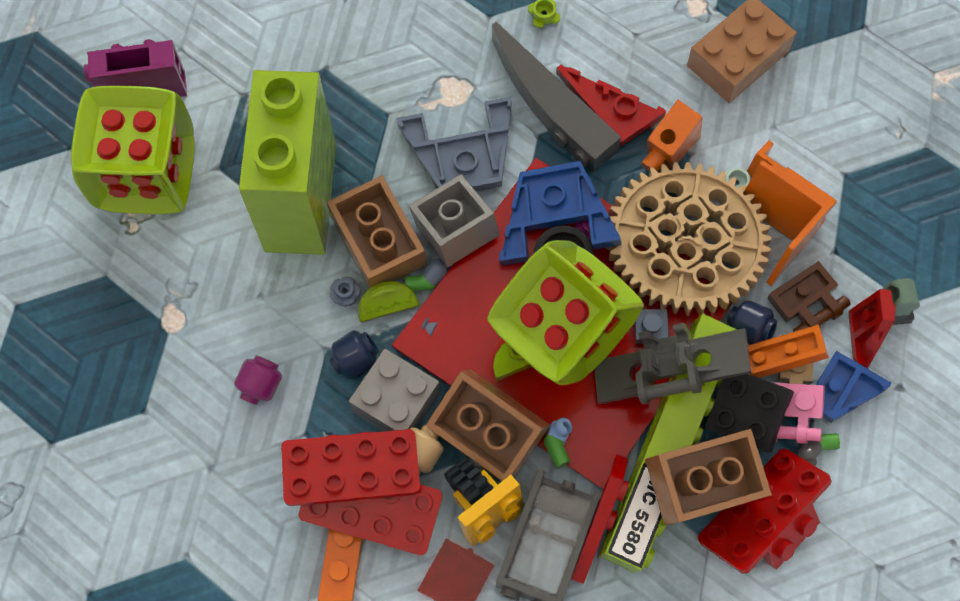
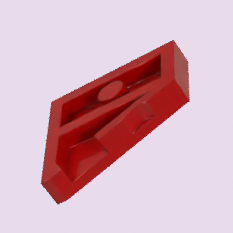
M879 289L848 311L853 360L867 369L895 321L896 307L892 300L891 290Z

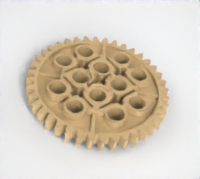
M674 162L672 170H669L665 164H662L660 173H658L652 167L648 176L640 173L638 181L631 179L629 187L622 188L621 195L616 196L614 206H611L609 213L610 219L621 238L622 245L606 247V249L611 250L609 261H616L613 267L614 272L623 271L620 278L623 281L631 280L629 287L632 290L640 289L638 294L640 299L646 295L650 296L648 304L650 306L657 300L660 301V310L662 311L665 310L668 304L672 305L673 314H676L680 307H684L686 316L690 315L692 308H696L697 313L701 315L706 306L711 313H715L718 304L725 310L729 305V300L736 304L740 299V295L746 297L750 288L754 289L758 282L757 279L761 278L764 272L763 269H765L768 263L767 257L771 248L767 246L770 244L771 237L767 234L770 225L764 224L767 218L766 214H758L762 206L761 203L751 204L755 195H744L747 186L735 187L737 178L734 177L726 181V172L723 171L716 176L712 166L707 172H704L701 163L698 164L696 170H692L690 162H686L684 169H680L678 163ZM667 193H675L678 197H671ZM710 201H717V202H719L721 205H720V206L714 205V204H712ZM642 208H651L653 212H646ZM691 215L695 217L697 220L691 221L687 219L685 216ZM729 224H736L740 229H734ZM666 230L669 231L672 235L665 236L662 233H660V231ZM704 239H711L716 244H708ZM641 245L645 247L647 251H639L636 248H634V246ZM679 254H686L691 259L684 260L679 257ZM723 263H731L735 268H727L723 265ZM660 269L664 271L666 275L659 276L655 274L653 270ZM697 278H705L710 284H702Z

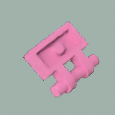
M774 383L794 391L784 417H798L797 427L780 426L776 442L778 439L796 440L799 444H808V441L821 442L822 429L809 428L810 418L823 419L825 386Z

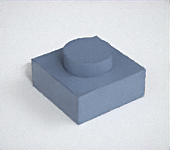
M642 309L634 323L635 344H643L639 339L640 332L650 331L656 339L668 337L667 309L664 311L660 309Z

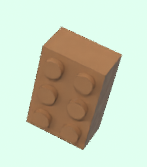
M747 0L691 47L687 67L725 101L731 103L790 51L797 32L760 0Z
M383 175L327 201L330 217L369 288L381 282L396 281L427 265L425 250Z
M469 369L459 373L425 426L503 481L509 475L516 478L550 427V424L475 371Z
M751 429L645 459L664 525L680 523L772 495Z

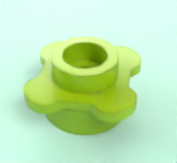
M537 0L528 6V12L532 14L534 19L533 25L536 28H542L549 23H559L561 16L556 12L554 0Z

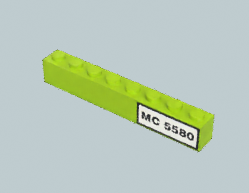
M702 313L693 321L689 331L692 339H697L737 329ZM702 353L698 355L695 365L697 367L708 366L711 362V354ZM688 374L670 378L669 382L688 378ZM723 379L705 383V386H702L701 393L693 394L692 391L662 397L629 477V485L624 499L619 502L616 509L618 513L611 531H607L598 554L599 557L633 573L642 571L644 567H649L655 554V550L651 548L655 537L661 536L666 525H664L645 459L692 446L699 442L703 432V428L699 426L703 416L707 417L711 412L715 401L711 396L715 387L718 388Z

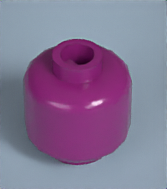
M255 355L254 359H246L234 381L235 387L242 392L240 398L254 405H257L259 400L265 402L272 400L282 379L281 372L277 370L279 365L258 355Z

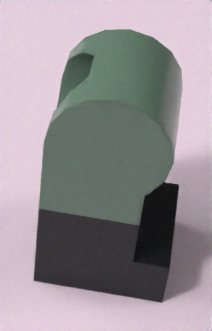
M904 278L888 283L883 289L891 290L892 300L896 307L893 325L912 323L915 319L913 311L920 307L915 280Z

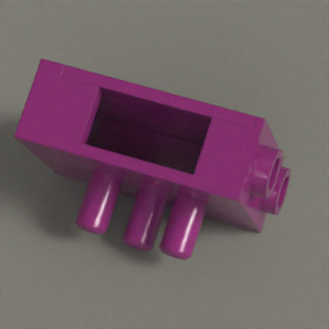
M147 39L143 44L123 47L120 44H113L111 49L87 52L88 64H84V74L86 81L92 83V87H155L173 91L180 97L187 96L185 69L173 40L155 42Z

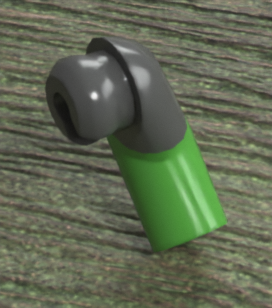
M838 433L822 434L821 442L808 441V444H801L797 450V455L816 466V458L821 451L840 448Z

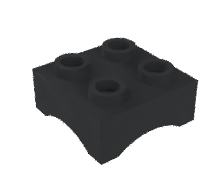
M750 374L723 379L705 429L724 436L751 429L757 448L772 453L779 428L794 391Z

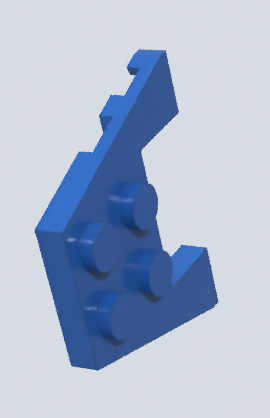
M581 161L520 172L511 206L510 222L506 226L504 234L503 250H500L499 262L502 266L527 262L529 259L527 231L589 220L591 243L594 250L622 245L621 238Z

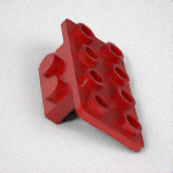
M411 429L286 440L281 445L283 497L287 506L415 495L420 491L416 435Z
M780 449L763 467L771 496L723 509L698 535V541L703 547L742 574L749 573L763 557L767 564L777 570L784 561H788L793 556L795 549L804 539L810 537L815 532L817 525L820 523L813 503L831 485V477L828 473L788 449Z
M420 484V491L415 495L301 505L298 515L302 521L413 554L424 555L428 551L443 493L439 489Z

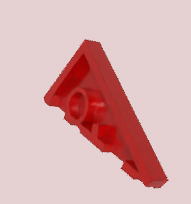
M561 64L556 69V74L566 86L621 136L619 147H622L659 122L666 115L664 108L658 106L655 109L639 102V97L623 93L621 89L599 79L596 83L581 76V72L574 68L564 67Z
M618 454L614 458L609 480L602 491L587 538L571 577L574 581L584 584L604 530H612L618 513L612 510L616 499L623 501L629 482L624 481L629 458Z

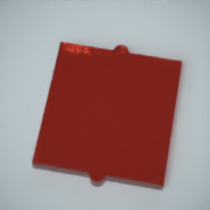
M445 539L417 591L434 601H476L494 568V564L474 554L472 548L466 550Z

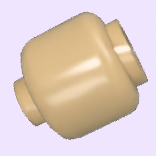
M423 425L421 430L410 427L409 429L413 430L416 435L419 474L421 472L430 473L444 451L442 444L437 441L440 436L425 425Z

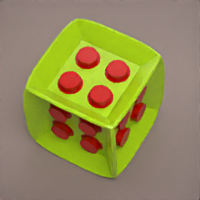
M97 86L86 89L79 103L71 149L73 178L86 200L98 209L116 213L173 214L182 212L186 206L190 191L195 142L193 123L181 97L173 91L155 87Z
M554 240L547 242L527 260L498 297L488 314L487 320L495 332L539 373L559 385H569L583 380L602 363L635 323L644 304L621 278L587 250L571 241Z

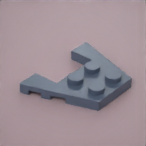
M511 96L485 101V110L490 129L429 140L423 113L397 118L399 130L436 189L460 174L475 191L502 186L512 108Z

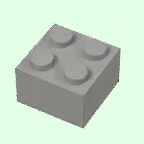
M462 174L409 205L416 227L447 267L500 235L494 213Z
M384 349L348 402L354 414L382 431L404 430L410 427L418 428L441 393L440 383L422 370Z

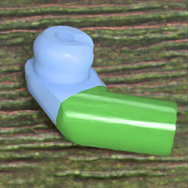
M559 418L553 421L544 438V445L556 469L562 468L571 462L564 448L569 433L572 431V423L567 418Z

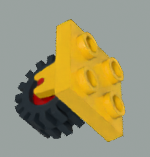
M464 457L444 473L445 479L455 491L452 494L454 500L464 511L457 518L464 537L472 547L478 542L481 544L487 542L496 533L495 529L505 521L507 523L513 521L522 512L521 508L524 506L520 484L512 475H509L501 483L497 484L485 470L480 471L467 457Z

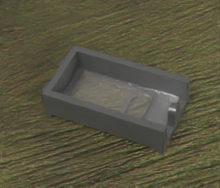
M538 469L496 580V588L501 589L500 594L514 601H519L520 597L530 601H563L602 492L595 490L594 495L587 494L575 489L576 485L573 482L563 480L562 484L544 478L545 471Z

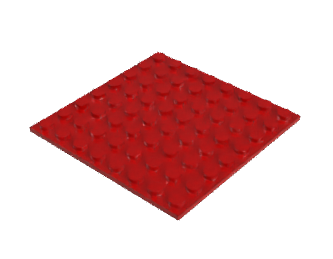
M535 158L526 171L550 166ZM516 183L494 211L500 235L453 264L393 342L392 347L450 387L461 371L472 369L551 425L553 421L559 418H567L572 423V431L569 433L564 445L571 460L566 466L603 490L606 482L609 480L616 454L623 457L628 456L653 420L662 397L651 399L650 403L641 404L639 397L599 404L597 401L595 369L583 380L569 385H559L546 378L533 367L496 382L493 371L494 359L505 341L495 332L487 317L503 290L526 263L521 262L502 266L499 262L500 250H503L506 226L509 225L512 214L511 206L517 186ZM600 198L609 215L610 208L613 205ZM576 223L565 224L576 228ZM553 227L527 231L529 258L534 254L537 239L546 230ZM641 245L634 246V248H636L639 251H647V249ZM606 248L593 249V255L614 272L613 267L616 261H609L611 250ZM679 254V257L684 260L691 259L686 254ZM660 269L653 270V272L659 276L666 275L665 272ZM616 271L614 273L620 278L623 271ZM697 278L702 284H710L705 278ZM627 280L624 282L629 286L631 280ZM636 288L633 291L638 295L640 289ZM646 295L641 298L644 304L643 309H660V301L657 300L650 306L648 305L650 296ZM729 300V305L725 310L718 304L715 313H711L706 306L703 314L721 321L733 302ZM668 304L665 308L667 309L668 337L676 335L673 329V325L684 323L688 330H690L693 321L700 316L696 308H692L690 315L686 316L684 307H680L678 312L673 314L672 305ZM426 318H429L427 324L438 322L432 336L428 334L426 328L422 329V324ZM634 324L606 358L645 349L644 344H635ZM641 366L634 370L633 381L636 380L635 374L640 370ZM670 378L656 380L653 385L669 382ZM546 431V433L544 434V436L542 437L537 446L548 453L544 445V438L547 434Z

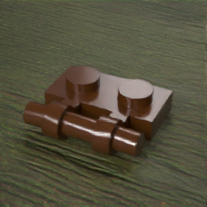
M819 261L771 292L767 297L786 323L796 316L801 321V324L794 328L793 332L815 325L821 326L830 319L835 320L843 315V310L851 305L850 300L845 295L835 300L830 294L836 290L838 284ZM819 301L823 309L813 315L808 308Z

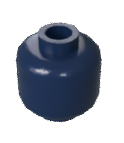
M750 300L744 301L739 307L734 306L727 318V323L737 330L746 329L748 345L772 339L778 323L774 319V313L770 308Z
M352 330L332 344L331 352L333 357L329 360L338 374L344 372L347 376L355 378L374 365L377 360L376 354L379 353V350L367 332L360 333L359 331Z

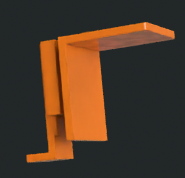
M768 140L756 153L747 169L749 176L752 178L745 189L744 195L754 194L755 197L751 204L761 203L762 205L758 214H766L765 222L792 240L766 281L767 284L772 286L804 249L809 240L817 233L825 222L826 215L835 206L837 200L789 167L785 168L770 158L768 154L774 143Z

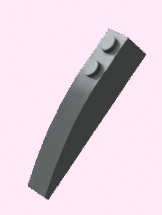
M497 22L493 23L492 42L506 72L521 97L534 115L552 134L553 140L560 147L565 146L573 154L575 161H581L583 167L586 166L592 173L595 172L619 151L621 136Z

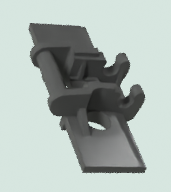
M684 323L673 325L676 335L656 339L650 331L640 332L639 339L643 342L645 349L605 358L595 368L597 401L599 404L639 397L641 404L650 403L651 399L689 391H692L693 394L701 393L702 386H705L707 382L751 374L746 329L733 330L697 339H692L691 333ZM702 353L711 354V362L708 366L697 367L695 365L698 355ZM641 366L640 370L635 374L636 380L633 381L634 370ZM688 374V378L653 385L656 380Z

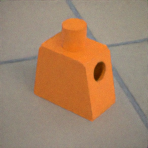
M678 99L647 140V152L649 154L641 162L642 167L648 172L653 167L658 172L662 164H665L668 169L672 170L674 162L678 163L701 137L703 117Z

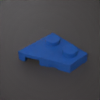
M836 351L816 385L825 386L823 418L830 423L836 421L885 392L890 387L891 382Z

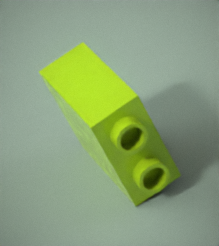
M253 70L239 191L264 252L326 255L330 214L327 201L331 200L336 142L319 72Z

